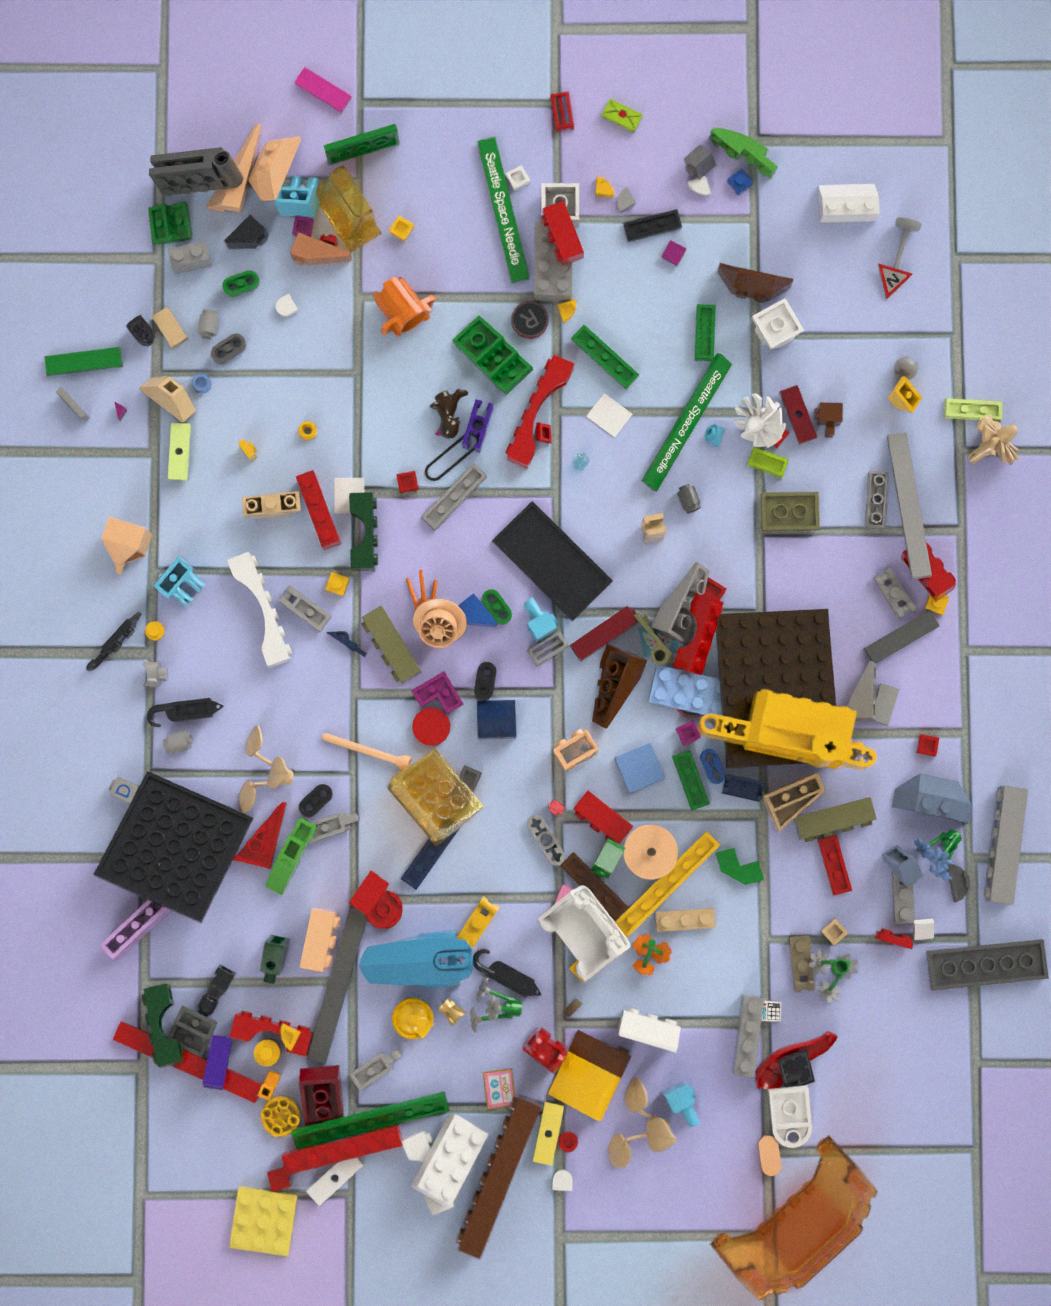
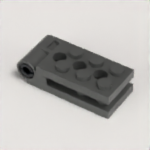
M222 147L150 155V163L154 168H149V176L163 196L236 188L243 182L242 173L229 152L225 151Z

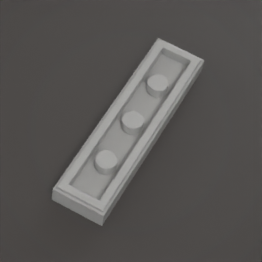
M473 463L421 518L436 531L487 478V475Z

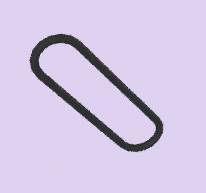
M464 435L426 466L425 475L429 480H439L475 450V448H472L437 478H431L428 475V468L462 441ZM474 436L477 440L476 444L478 445L479 438L478 436Z

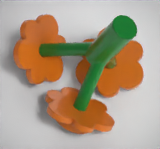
M649 934L638 935L637 940L633 942V948L637 950L638 955L644 954L646 957L642 961L636 960L633 968L642 975H653L655 967L649 961L651 953L652 958L658 964L662 962L667 963L670 961L672 949L669 948L667 942L656 945V941Z

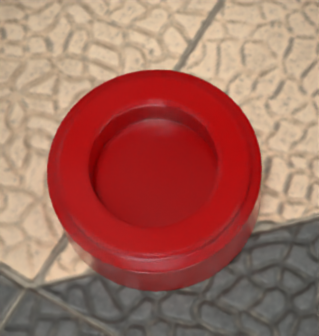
M570 1131L563 1132L558 1139L559 1147L565 1152L574 1151L578 1146L577 1136Z

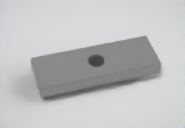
M868 472L865 528L885 529L888 472ZM874 497L879 498L880 502H876Z

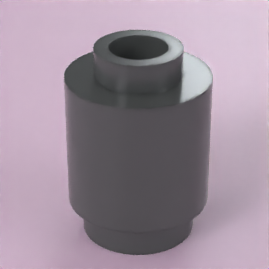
M690 484L681 486L677 495L683 510H686L687 514L701 508V501L695 486H690Z

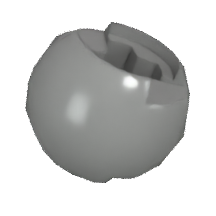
M904 356L896 361L894 372L900 376H906L909 380L917 374L918 364L910 360V357Z

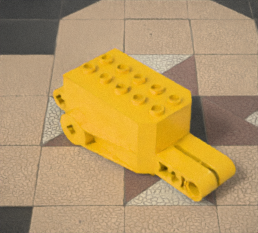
M761 689V692L757 691L753 696L748 721L716 714H706L697 725L698 732L704 737L740 744L744 746L745 750L809 763L815 768L828 767L838 769L841 766L855 770H864L876 762V753L873 749L864 747V743L852 741L850 743L857 711L850 710V708L844 706H831V704L825 702H812V700L807 698H793L788 694H774L769 690ZM704 722H710L713 725V729H707ZM726 726H729L730 733H727Z

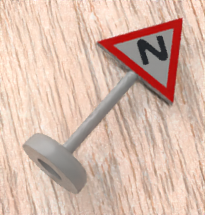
M903 217L896 218L895 225L903 229L904 232L894 267L878 263L886 300L913 275V273L899 270L898 266L908 232H918L921 229L922 224L918 221Z

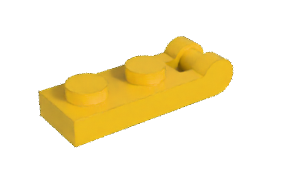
M483 896L456 938L466 940L473 949L500 907L496 904L492 905ZM483 908L489 911L487 917L480 913Z

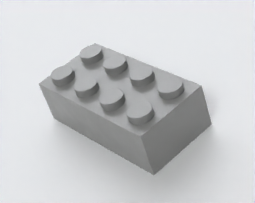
M535 221L534 301L572 300V263L562 266L561 261L556 260L554 250L556 249L554 243L550 244L547 233L549 231L547 226L544 227L542 222Z

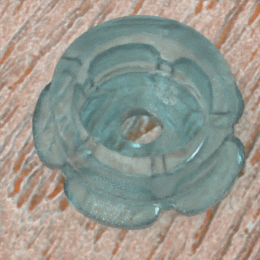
M585 453L576 454L572 463L576 470L583 471L588 465L589 457L585 456Z

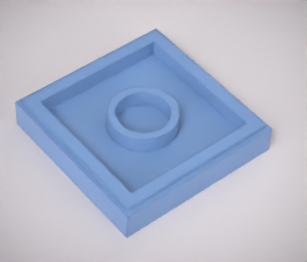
M651 743L615 757L629 793L665 779Z

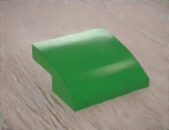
M184 201L172 205L164 203L148 207L152 244H168L193 239L187 202Z

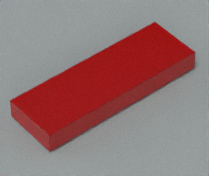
M837 834L817 839L832 895L835 896L852 891Z

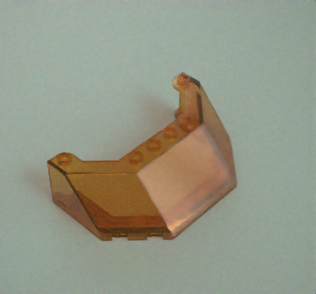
M829 1135L821 1139L817 1144L816 1151L821 1157L813 1178L804 1183L802 1188L795 1195L790 1196L783 1206L776 1209L770 1218L762 1222L758 1229L733 1238L728 1233H720L710 1243L737 1279L759 1300L765 1299L767 1294L770 1293L775 1295L786 1293L790 1287L795 1286L796 1289L804 1287L862 1233L864 1228L861 1225L862 1221L868 1217L872 1207L869 1203L871 1198L876 1197L878 1191L860 1168Z

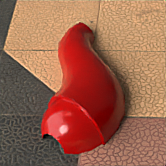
M826 1031L820 1037L788 1045L770 1054L755 1070V1082L758 1090L759 1088L767 1090L779 1088L784 1083L778 1059L807 1049L809 1059L812 1060L828 1051L836 1042L838 1036Z

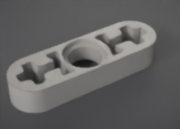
M531 816L527 822L528 828L547 860L554 866L561 865L565 860V854L541 816ZM534 818L541 820L542 823L539 824L541 829L544 827L547 829L538 837L535 835V833L539 832L537 828L531 827L532 819ZM543 835H549L552 838L549 846L541 844L540 839ZM554 844L557 846V848H554V851L562 855L560 857L561 861L558 863L556 860H551L553 857L551 851L549 853L545 851V849L551 848Z

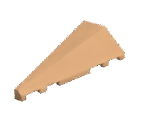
M260 124L253 127L234 159L243 175V182L236 188L216 190L206 207L207 209L242 213L248 179L253 169L261 132Z

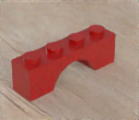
M314 470L296 476L323 550L341 545V540Z
M695 593L690 613L696 619V634L687 646L678 648L673 664L674 668L702 676L706 659L711 649L713 636L717 629V619L722 612L723 601Z
M242 1010L241 1013L235 1014L229 1037L249 1042L257 1033L262 1031H271L281 1037L280 1030L282 1024L290 1026L291 1023L279 1020V1023L273 1022L271 1017L260 1015V1018L254 1017L252 1012ZM298 1025V1028L290 1026L301 1033L293 1049L289 1050L286 1048V1052L306 1057L313 1032L309 1031L310 1028L307 1026Z

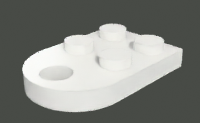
M808 1086L768 1089L771 1126L776 1140L783 1146L790 1148L803 1145L808 1141L812 1132ZM796 1132L798 1134L797 1140L789 1141L787 1139L789 1133Z

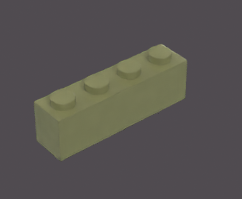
M382 606L362 617L364 622L361 625L366 633L371 632L374 638L371 641L375 648H381L384 653L381 657L386 666L389 664L392 666L394 671L391 674L396 682L400 680L404 684L422 673Z
M871 797L799 815L794 818V823L799 840L805 839V842L816 840V836L820 834L828 837L835 835V831L842 829V832L854 830L853 826L858 824L861 827L873 825L872 821L877 820Z

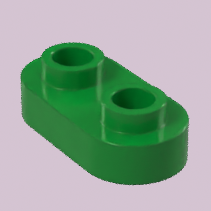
M248 270L226 278L223 281L222 288L227 296L236 297L257 289L260 279L256 272ZM252 279L254 280V282L252 284H248V280ZM232 285L236 286L235 290H230V287Z
M493 589L485 591L482 595V603L496 622L501 625L510 622L512 612L501 595ZM494 597L495 601L493 603H489L488 598ZM504 612L506 617L500 618L499 613Z

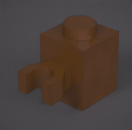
M820 402L817 408L814 409V419L817 420V425H825V438H833L835 435L834 426H840L843 422V403Z

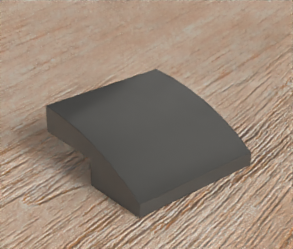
M182 1005L168 1038L172 1041L180 1042L183 1049L202 1058L218 1022Z

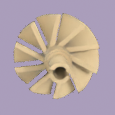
M989 415L977 421V429L982 432V442L980 447L967 455L972 464L975 465L987 455L995 456L996 452L1004 465L1006 461L1009 465H1012L1015 460L1019 459L1014 452L1018 451L1017 447L1010 443L1017 434L1016 425H1008L1001 428V424L993 421Z

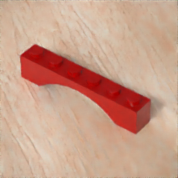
M553 355L552 360H547L544 367L546 373L544 376H540L536 385L539 388L536 393H532L529 399L531 405L522 414L521 427L517 426L513 437L516 438L513 444L509 443L505 453L508 454V461L526 469L529 468L536 452L533 440V425L537 412L552 393L567 385L575 363Z
M399 1124L330 1143L287 1151L281 1155L285 1174L290 1175L401 1147L403 1145L401 1142L402 1135Z

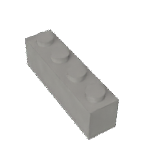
M742 994L732 1067L734 1075L754 1078L764 1004L763 997Z

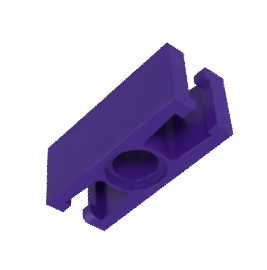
M475 399L463 438L462 448L470 449L468 441L473 434L479 437L478 445L474 444L473 448H475V452L481 453L493 414L494 404L488 403L485 417L477 416L478 408L481 407L483 401ZM481 423L483 428L476 430L473 428V425Z
M212 1035L203 1079V1088L223 1091L232 1038Z

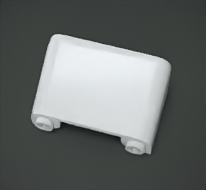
M584 885L569 892L538 918L542 929L551 933L556 931L579 961L576 965V973L585 982L630 948L627 937L594 894Z

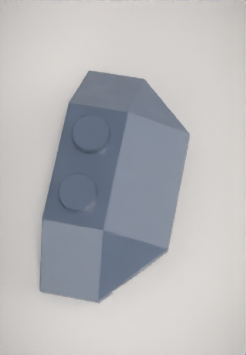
M922 773L895 788L892 808L966 824L969 822L972 806L958 781Z

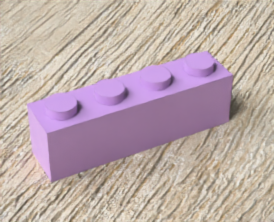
M147 900L99 946L112 960H119L171 910Z

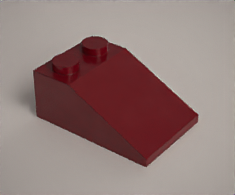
M339 1065L300 1068L299 1088L305 1127L344 1117Z

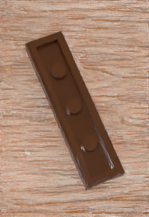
M574 852L560 865L580 886L584 885L589 888L614 921L628 908Z

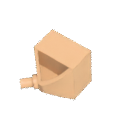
M109 517L101 539L116 566L115 572L122 574L126 563L146 556L153 534L144 527Z

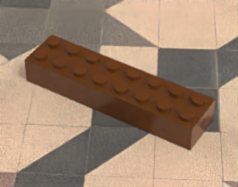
M518 1094L517 1098L513 1097L509 1111L512 1112L510 1116L506 1115L503 1121V1134H498L494 1144L495 1154L491 1153L486 1166L489 1169L487 1172H483L479 1182L481 1189L480 1191H475L471 1204L473 1209H468L464 1219L465 1229L461 1228L457 1236L458 1250L478 1259H481L541 1108V1102Z

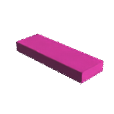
M306 67L303 68L295 80V85L341 113L352 98L350 94Z

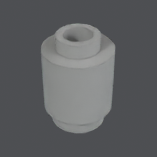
M202 310L198 325V334L202 338L212 339L213 336L217 335L219 317L216 311Z
M185 730L163 739V745L167 754H176L191 749V744H193L191 734Z

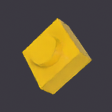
M398 215L388 231L405 243L415 226Z
M242 439L238 442V445L251 462L257 458L254 453L257 449L251 441L247 443Z
M331 572L325 590L344 597L350 578Z
M929 594L924 609L942 616L950 597L944 596L935 602Z

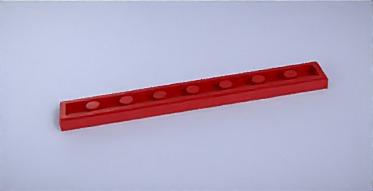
M123 1021L120 1022L112 1040L152 1057V1053L155 1051L154 1046L150 1044L149 1033ZM182 1048L185 1063L172 1065V1067L203 1080L208 1059L201 1058ZM227 1068L223 1089L256 1103L262 1083Z

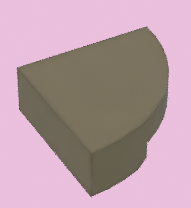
M575 998L564 1010V1013L570 1017L582 1005V1002Z

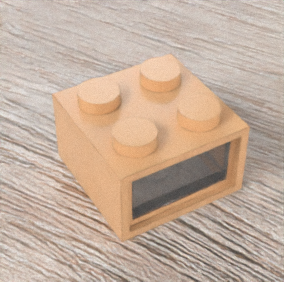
M580 729L572 734V739L567 742L563 739L555 744L553 753L565 772L598 753L599 749L588 730L582 731Z

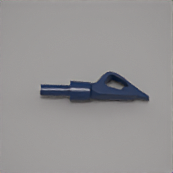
M346 631L326 632L352 652L356 651L363 657L367 655L366 652L358 648L357 644L349 640V634ZM337 634H344L345 638H340Z

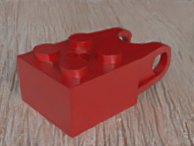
M536 1027L522 1045L524 1052L553 1074L568 1056L567 1046L558 1039L556 1042L553 1041L551 1034L544 1028L539 1030Z

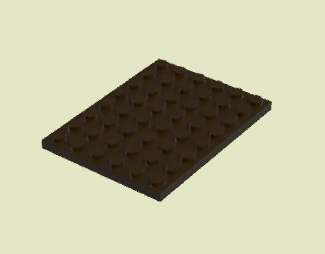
M828 609L719 615L717 619L716 642L722 716L748 721L753 696L757 691L761 692V689L769 690L779 695L788 694L798 699L807 698L816 703L825 702L836 707ZM726 726L727 733H730L729 726ZM724 741L726 768L808 764L745 750L743 745Z

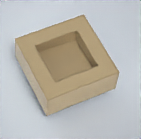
M836 918L820 930L833 946L848 934Z

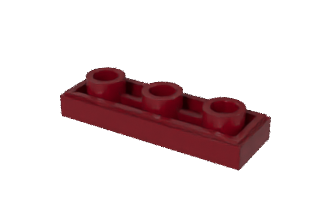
M798 385L781 390L779 394L798 444L817 439V434ZM795 413H799L801 417H796Z

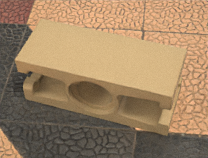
M663 513L643 517L641 530L644 532V543L664 539L667 531L666 526L663 525Z

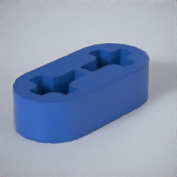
M713 749L704 750L700 755V761L706 776L712 784H720L725 779V771L718 754ZM707 752L710 755H714L712 759L713 766L710 765L709 761L704 760ZM713 767L717 773H721L719 781L711 778V775L714 774Z

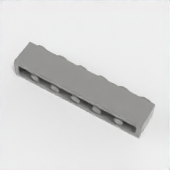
M1004 785L1000 786V789L997 790L996 800L998 801V807L995 808L993 816L996 823L991 832L993 846L989 849L991 862L986 871L988 885H985L984 888L986 901L1014 905L1028 789Z

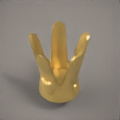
M450 998L445 1002L439 999L442 1003L439 1010L445 1014L453 1027V1024H456V1020L460 1019L459 1015L464 1016V1013L467 1012L456 1006Z

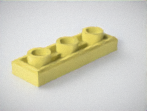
M549 1102L544 1103L533 1162L552 1166L564 1110L563 1105ZM551 1130L552 1135L546 1136L545 1131Z

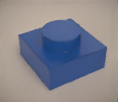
M743 168L727 179L728 184L738 196L754 183Z

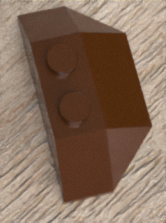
M723 263L719 264L717 273L731 294H735L736 297L742 299L747 297L753 298L754 301L761 303L772 300L789 289L793 283V278Z

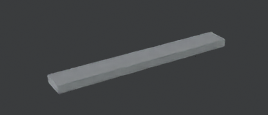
M907 433L887 435V442L911 579L929 578L932 576Z

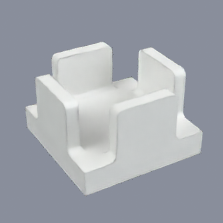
M786 298L752 316V320L756 325L755 332L763 346L767 344L770 350L775 347L776 349L792 342L797 335L804 332Z

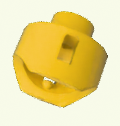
M272 1039L260 1041L254 1049L256 1062L265 1067L277 1063L282 1055L280 1044Z

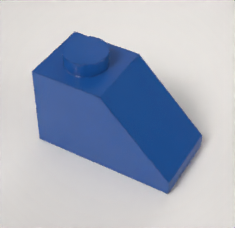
M474 593L458 605L464 612L468 625L493 628L498 625Z

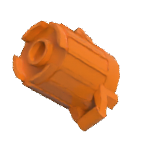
M396 276L382 284L384 286L380 293L375 291L373 294L375 303L389 320L382 325V335H387L393 331L399 338L401 337L400 334L407 333L423 320L426 322L431 317L428 313L432 312L430 308L434 304L435 296L429 295L425 299L420 300L401 276L399 280Z

